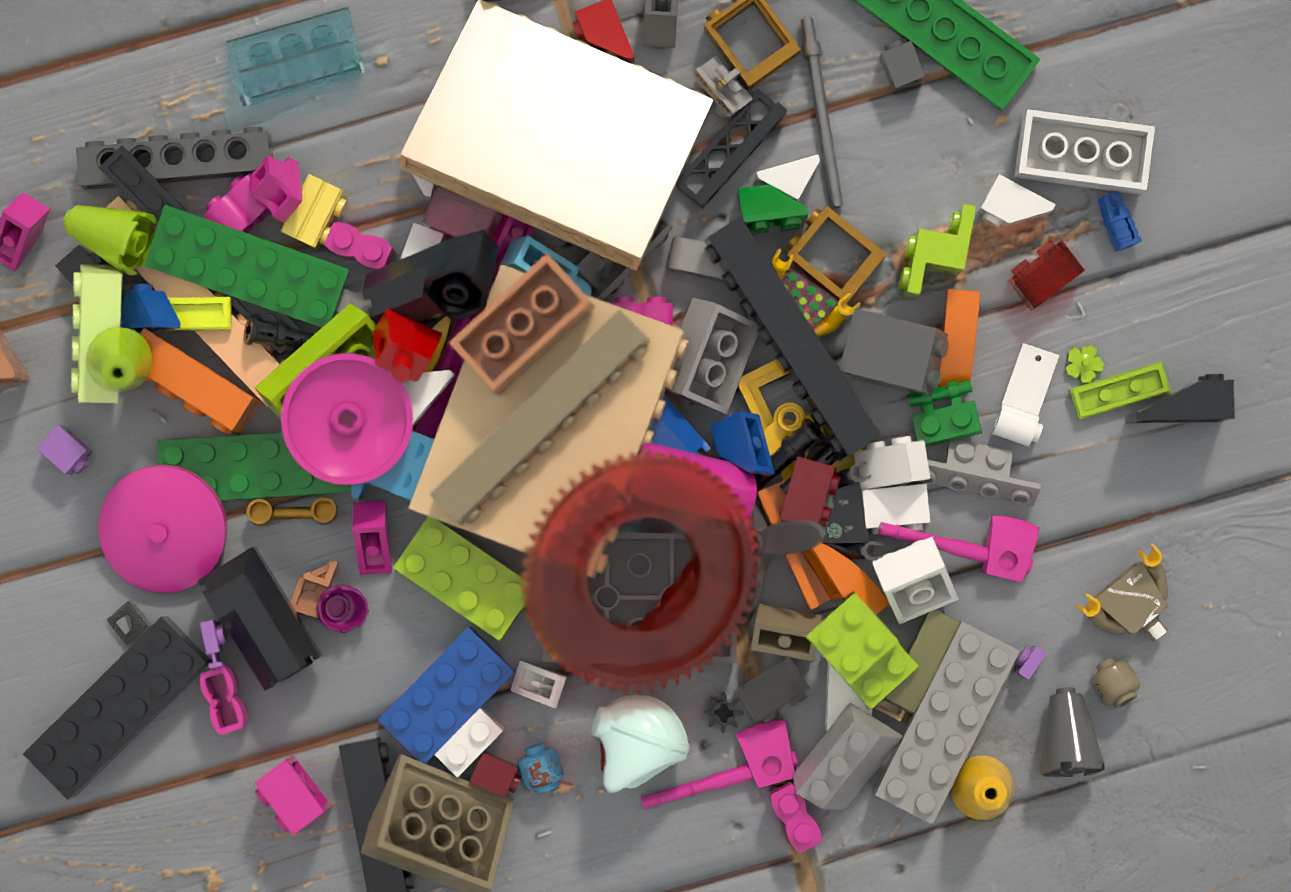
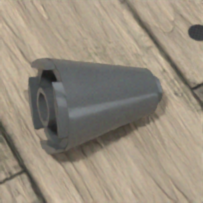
M1075 688L1056 689V694L1051 695L1049 699L1039 767L1040 774H1043L1045 777H1073V774L1084 773V776L1104 772L1105 763L1083 695L1075 693Z

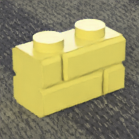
M308 174L302 186V203L285 221L281 232L318 251L320 245L325 246L324 243L334 217L340 218L348 202L344 199L346 193Z

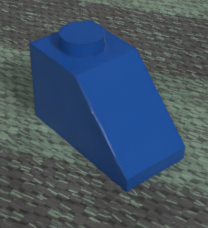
M132 284V290L121 291L120 328H128L134 331H142L144 328L150 331L180 328V320L164 291H153L150 284Z
M738 411L711 425L713 444L720 457L753 474L766 476L775 474L759 414Z

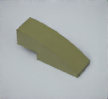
M936 609L925 614L915 638L907 650L909 656L919 667L885 697V701L912 715L915 713L960 623L959 621Z

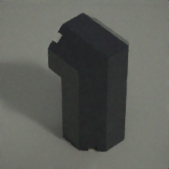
M485 230L450 238L367 273L362 294L364 300L370 298L372 307L367 309L370 318L377 324L386 308L421 324L450 312H455V318L467 319L483 312L487 305L499 246Z
M257 547L249 548L197 580L200 586H207V589L202 591L219 622L222 625L229 622L232 626L227 631L264 691L274 687L273 684L279 681L283 682L308 667L314 660L323 657Z

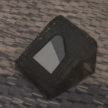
M133 600L127 601L107 619L125 645L152 626Z

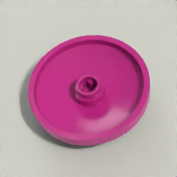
M336 354L324 357L310 364L295 378L284 398L281 426L284 440L290 453L306 471L327 482L352 485L373 480L387 472L397 463L407 448L411 437L413 412L410 398L404 385L392 377V372L379 367L374 359L367 356Z
M162 464L140 468L125 476L110 490L101 507L98 533L100 545L107 561L124 580L146 591L171 593L194 586L198 583L197 580L209 574L216 567L226 546L228 525L220 498L203 478L182 467Z

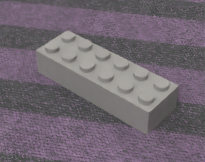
M959 621L957 630L915 713L911 714L901 733L902 740L893 749L872 791L875 796L932 825L1020 650L962 621Z

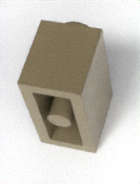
M759 604L751 650L814 662L817 648L806 636L821 623L822 615Z

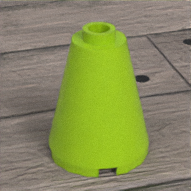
M76 205L69 209L63 220L67 235L128 275H136L137 272L134 270L138 266L145 267L144 263L155 234L152 232V223L158 225L154 215L147 212Z
M108 328L99 333L89 345L86 354L88 372L92 379L106 390L113 392L133 390L146 380L151 371V348L145 338L132 329Z

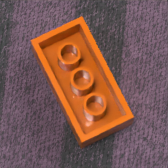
M144 328L140 335L145 338L152 353V368L145 381L148 383L152 380L157 382L158 384L155 389L169 398L177 400L180 397L185 400L182 406L195 415L204 418L205 414L212 418L209 424L229 435L232 431L242 433L262 401L158 334Z

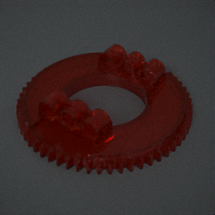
M643 451L641 458L636 453L630 452L628 460L622 455H617L615 463L606 458L604 459L603 467L599 468L596 464L592 465V474L590 476L582 470L580 472L581 482L578 483L573 479L568 480L571 490L567 491L560 488L558 490L562 497L560 501L553 498L549 500L553 506L552 511L545 509L541 511L546 518L545 522L535 521L534 525L540 532L529 534V538L535 542V545L525 547V551L530 556L529 559L522 560V564L528 568V571L521 573V578L528 582V584L522 586L521 591L525 595H529L523 600V604L527 608H531L526 612V616L531 621H534L530 626L535 633L539 632L536 638L541 644L546 643L543 648L549 655L553 653L552 658L558 664L562 662L561 666L567 672L572 670L571 673L577 679L583 676V680L589 685L595 680L594 683L600 689H603L607 684V687L612 692H615L619 686L624 693H628L631 685L637 693H641L644 685L650 692H654L656 682L664 690L667 689L668 679L675 685H679L681 674L688 680L692 679V668L702 673L701 662L705 661L710 665L714 664L711 654L716 653L722 656L724 653L720 645L731 646L733 644L729 634L740 635L741 632L735 625L736 623H747V620L741 614L742 612L753 610L746 602L747 600L757 598V595L750 588L760 584L759 581L752 577L755 574L761 573V569L752 564L761 560V556L753 551L760 544L755 539H751L757 534V531L749 526L753 520L748 515H744L747 508L741 503L738 504L740 497L735 493H731L733 489L726 483L722 484L723 479L717 475L713 476V472L705 467L702 470V466L695 461L690 465V460L683 456L678 461V457L674 454L669 453L668 457L665 458V455L658 451L654 458L647 451ZM657 517L677 524L690 542L694 559L685 566L678 581L664 592L657 607L645 615L639 626L619 625L600 616L590 600L587 588L589 562L600 541L618 525L636 518Z

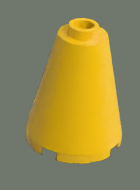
M977 755L965 760L950 789V794L954 804L963 814L977 820H988L999 816L1008 808L1014 795V781L1009 769L1001 761L990 756ZM991 787L990 793L985 796V790Z

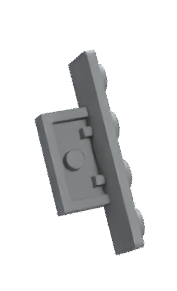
M960 439L948 443L945 463L928 460L931 479L918 481L926 485L933 484L947 487L953 491H966L980 494L985 498H998L1012 501L1018 505L1031 506L1034 505L1041 489V484L1010 477L1013 451Z

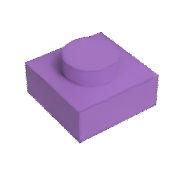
M1032 646L1030 650L1025 647L1014 662L1018 665L1014 672L1029 680L1047 653L1037 646Z

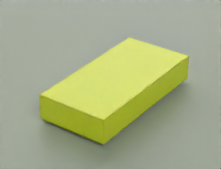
M231 297L168 298L180 320V328L168 329L166 331L232 330Z

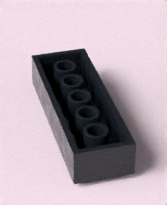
M168 616L160 617L23 755L67 800L72 799L120 754L212 661Z

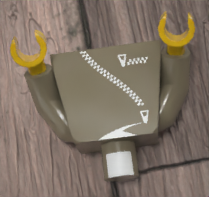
M1153 543L1150 544L1152 552L1146 556L1142 550L1137 552L1142 561H1136L1096 595L1091 596L1086 593L1085 596L1088 597L1089 601L1085 607L1078 603L1076 604V609L1085 614L1099 629L1116 635H1123L1125 633L1134 635L1142 628L1152 642L1167 632L1168 629L1157 617L1168 607L1165 602L1168 597L1166 573L1161 563L1162 553Z

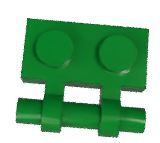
M957 380L949 381L946 386L934 389L932 397L917 393L907 395L910 407L923 405L924 409L923 413L912 415L917 441H924L925 447L983 434L975 400L962 403L961 395L973 392L970 380L959 383ZM951 398L952 406L934 410V401Z

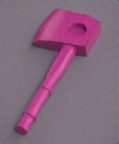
M992 515L985 546L957 539L943 538L932 535V533L927 534L885 522L880 523L878 534L891 537L894 540L899 539L911 543L932 537L938 550L982 562V573L1023 582L1025 574H1029L1032 568L1033 560L1031 558L1037 542L1039 527L1017 518Z
M785 720L760 723L736 734L748 764L716 773L701 780L690 781L687 784L642 796L643 808L661 806L664 803L692 795L695 796V794L709 790L725 788L755 779L758 788L793 779L794 767L799 765L795 752L791 751Z

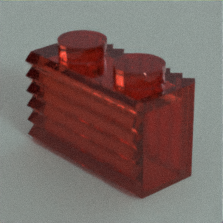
M1050 240L1036 251L1040 257L1030 264L1025 259L1011 270L1014 276L1008 282L1030 311L1085 271L1063 240L1056 245Z

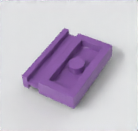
M217 620L200 622L206 655L211 654L213 663L208 664L209 669L225 666L226 661H220L219 652L223 651L222 645L228 644L224 625L218 626Z

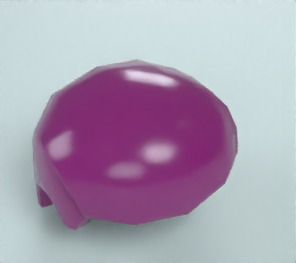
M343 584L335 585L325 590L320 595L316 605L318 620L328 630L338 633H347L356 627H361L365 623L369 612L367 599L361 592L352 586Z

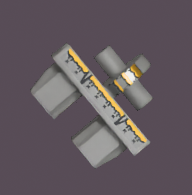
M716 55L692 73L696 78L693 85L698 91L703 92L705 95L708 93L715 101L714 110L720 118L730 117L749 104L753 98L737 80L741 71L735 68L730 72Z

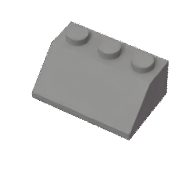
M849 703L793 774L796 793L821 809L845 810L902 740V735Z

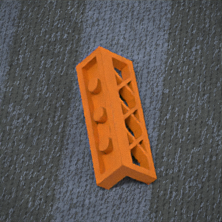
M786 479L757 492L758 499L770 525L781 522L780 515L786 494L780 488V485ZM802 552L784 554L810 610L831 600Z

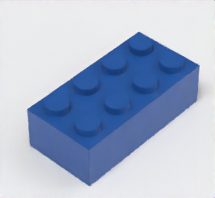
M470 626L398 698L378 721L420 762L426 764L498 691L516 670Z

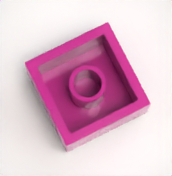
M294 755L282 761L254 782L258 788L255 790L257 797L265 806L271 805L277 813L274 819L285 833L290 831L292 835L296 834L332 807Z

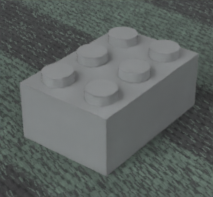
M693 297L681 329L686 333L685 340H688L689 344L683 359L677 358L673 369L677 371V377L672 389L666 388L665 391L702 407L727 415L757 338V329L760 328L758 324L719 304Z

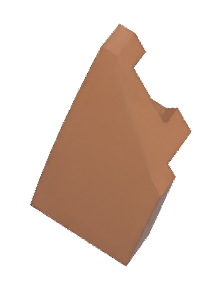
M332 560L328 564L311 572L309 571L299 578L290 601L296 613L318 620L317 601L320 595L331 587L338 566L337 561Z

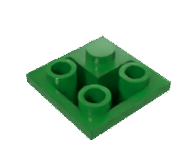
M772 185L738 188L740 217L752 235L769 232L768 229L774 226H781L782 231L799 229L800 225L806 222L808 208Z

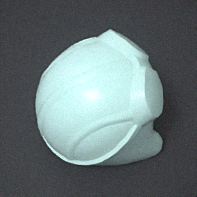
M624 696L611 702L606 707H598L592 723L591 734L600 738L606 753L603 784L609 792H618L625 787L631 789L640 786L671 765L685 761L690 750L685 729L678 716L667 704L651 696Z

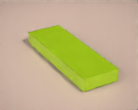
M1162 361L1069 389L1078 420L1171 392Z

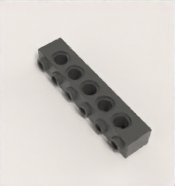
M247 127L243 129L244 133L231 134V130L223 129L212 131V136L200 137L197 132L180 134V139L169 140L166 135L149 136V141L136 142L135 138L117 139V144L104 145V141L85 142V147L76 148L79 186L85 190L117 187L99 167L122 145L136 159L142 153H150L151 162L145 168L159 183L238 177L241 174L247 176L256 170L267 155L273 158L272 136L268 131H263V127ZM239 144L246 145V155L238 160L233 159L231 155L232 149ZM206 147L214 148V158L209 162H201V151ZM174 150H181L183 153L182 161L177 165H170L168 162L170 153Z

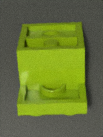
M963 204L958 211H954L953 215L950 216L947 233L919 228L914 236L910 235L904 252V258L909 259L908 267H904L901 270L898 289L903 290L902 298L915 300L920 295L925 270L958 276L964 271L976 206Z
M856 593L851 595L806 636L870 710L919 667L900 646L896 637Z

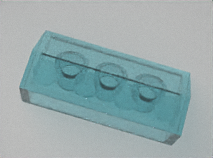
M349 7L226 41L231 76L243 107L251 104H260L268 99L282 95H292L303 89L320 87L328 82L342 78H352L357 74L366 72Z

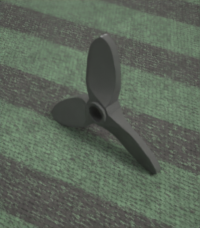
M756 502L748 524L725 520L732 532L737 533V537L742 542L744 562L737 591V621L739 624L749 622L755 613L761 596L765 574L772 557L775 554H794L817 547L826 536V531L821 525L812 521L793 520L776 523L767 527L763 514Z

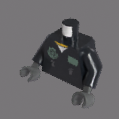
M863 461L854 464L850 469L847 468L837 472L836 476L841 477L840 485L836 496L830 495L827 507L832 508L827 527L822 526L826 531V536L822 543L833 548L849 560L867 558L868 560L876 561L883 557H875L873 548L876 545L884 544L879 541L870 542L868 529H866L860 482L870 479L871 475L862 477L859 474V467L867 464Z

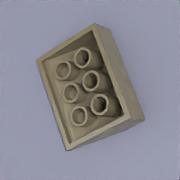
M400 755L370 819L361 853L461 892H488L492 890L514 799L509 797L503 798L469 781L407 756Z

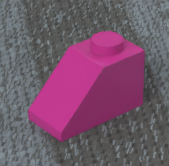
M24 192L2 211L0 217V262L13 271L19 268L42 233L50 211L48 207Z
M386 500L354 502L352 530L360 575L392 573L390 527Z

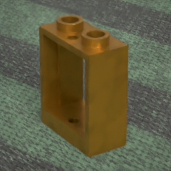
M731 0L733 4L723 11L720 7L705 18L707 23L704 24V32L732 70L738 68L741 71L738 79L746 90L750 91L798 57L801 49L766 0ZM754 5L783 47L746 72L717 30Z
M826 206L822 212L817 208L805 222L809 226L807 231L802 236L796 233L785 248L789 253L785 259L789 261L791 254H793L794 260L792 264L838 302L845 294L851 293L846 299L847 304L887 254L830 207ZM827 219L870 254L842 289L799 255Z

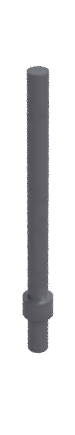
M813 17L801 19L804 44L801 46L803 58H807L830 206L834 208L843 206L819 58L822 55L821 44L816 40Z

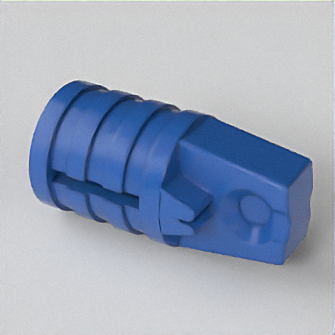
M1116 191L1099 198L1098 204L1103 223L1111 238L1110 241L1114 246L1115 252L1142 242L1138 234L1139 232L1135 227V222L1131 217V212L1128 210L1120 193Z

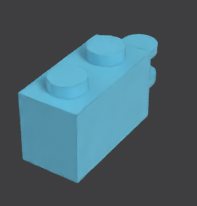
M528 235L511 241L502 259V265L526 273L545 254H548L585 295H591L590 285L576 276L579 271L578 266Z

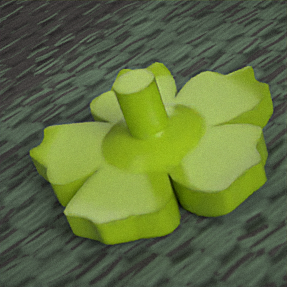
M1089 345L1083 346L1081 352L1076 347L1069 350L1067 361L1072 364L1065 367L1067 375L1073 378H1077L1080 375L1082 383H1091L1092 379L1096 377L1095 372H1102L1105 365L1101 357H1095L1097 348Z

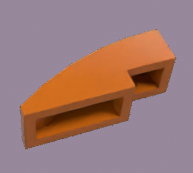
M947 289L945 292L944 318L941 331L948 334V351L941 360L939 368L941 378L938 387L946 386L947 382L957 380L958 383L967 380L971 382L980 291Z
M821 543L815 548L802 552L832 601L841 598L847 600L856 593L875 615L890 605L881 590L867 574L833 548Z

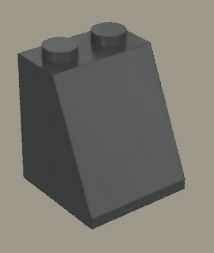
M855 308L839 370L862 382L932 397L934 389L940 383L941 374L939 368L942 358L946 356L948 351V334L937 328Z

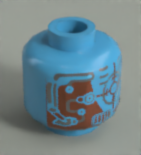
M543 743L525 748L526 755L522 756L517 762L524 786L527 789H534L536 794L557 788L559 786L558 781L564 776L558 752L553 748H544Z

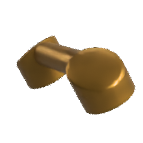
M326 497L316 499L312 506L272 507L264 499H255L249 503L246 512L249 520L258 526H267L273 520L315 519L317 523L327 525L336 518L337 507L331 499Z

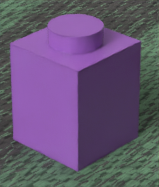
M57 425L36 448L67 475H72L74 472L76 474L82 472L90 462L88 456L93 452L62 425Z

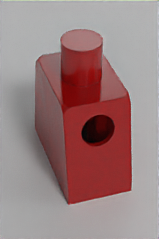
M386 308L372 333L375 363L379 367L392 372V377L398 382H406L408 380L417 382L431 361L442 333Z

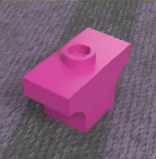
M267 155L250 175L251 196L264 203L272 212L273 217L283 223L302 203L299 162L289 157L282 162Z

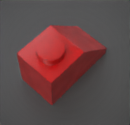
M602 0L575 11L577 21L572 22V25L579 40L585 39L590 47L602 52H610L629 64L635 62L634 54L612 0Z

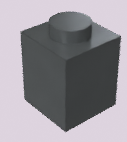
M897 40L884 46L885 51L881 52L879 59L893 93L923 82L925 74L912 41L903 44L902 40Z

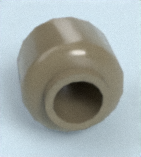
M1110 658L1096 666L1098 672L1093 676L1092 684L1104 704L1114 705L1115 708H1119L1138 697L1136 692L1140 688V682L1128 662H1115L1113 658Z

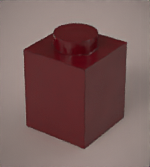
M484 750L469 782L505 798L508 791L515 792L521 775L517 774L518 765Z

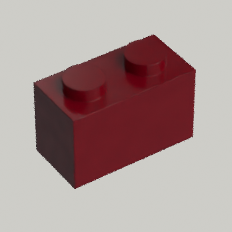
M797 457L780 515L781 522L804 520L816 522L821 526L827 527L832 508L827 507L830 495L836 496L841 477L836 476L837 470L834 466Z

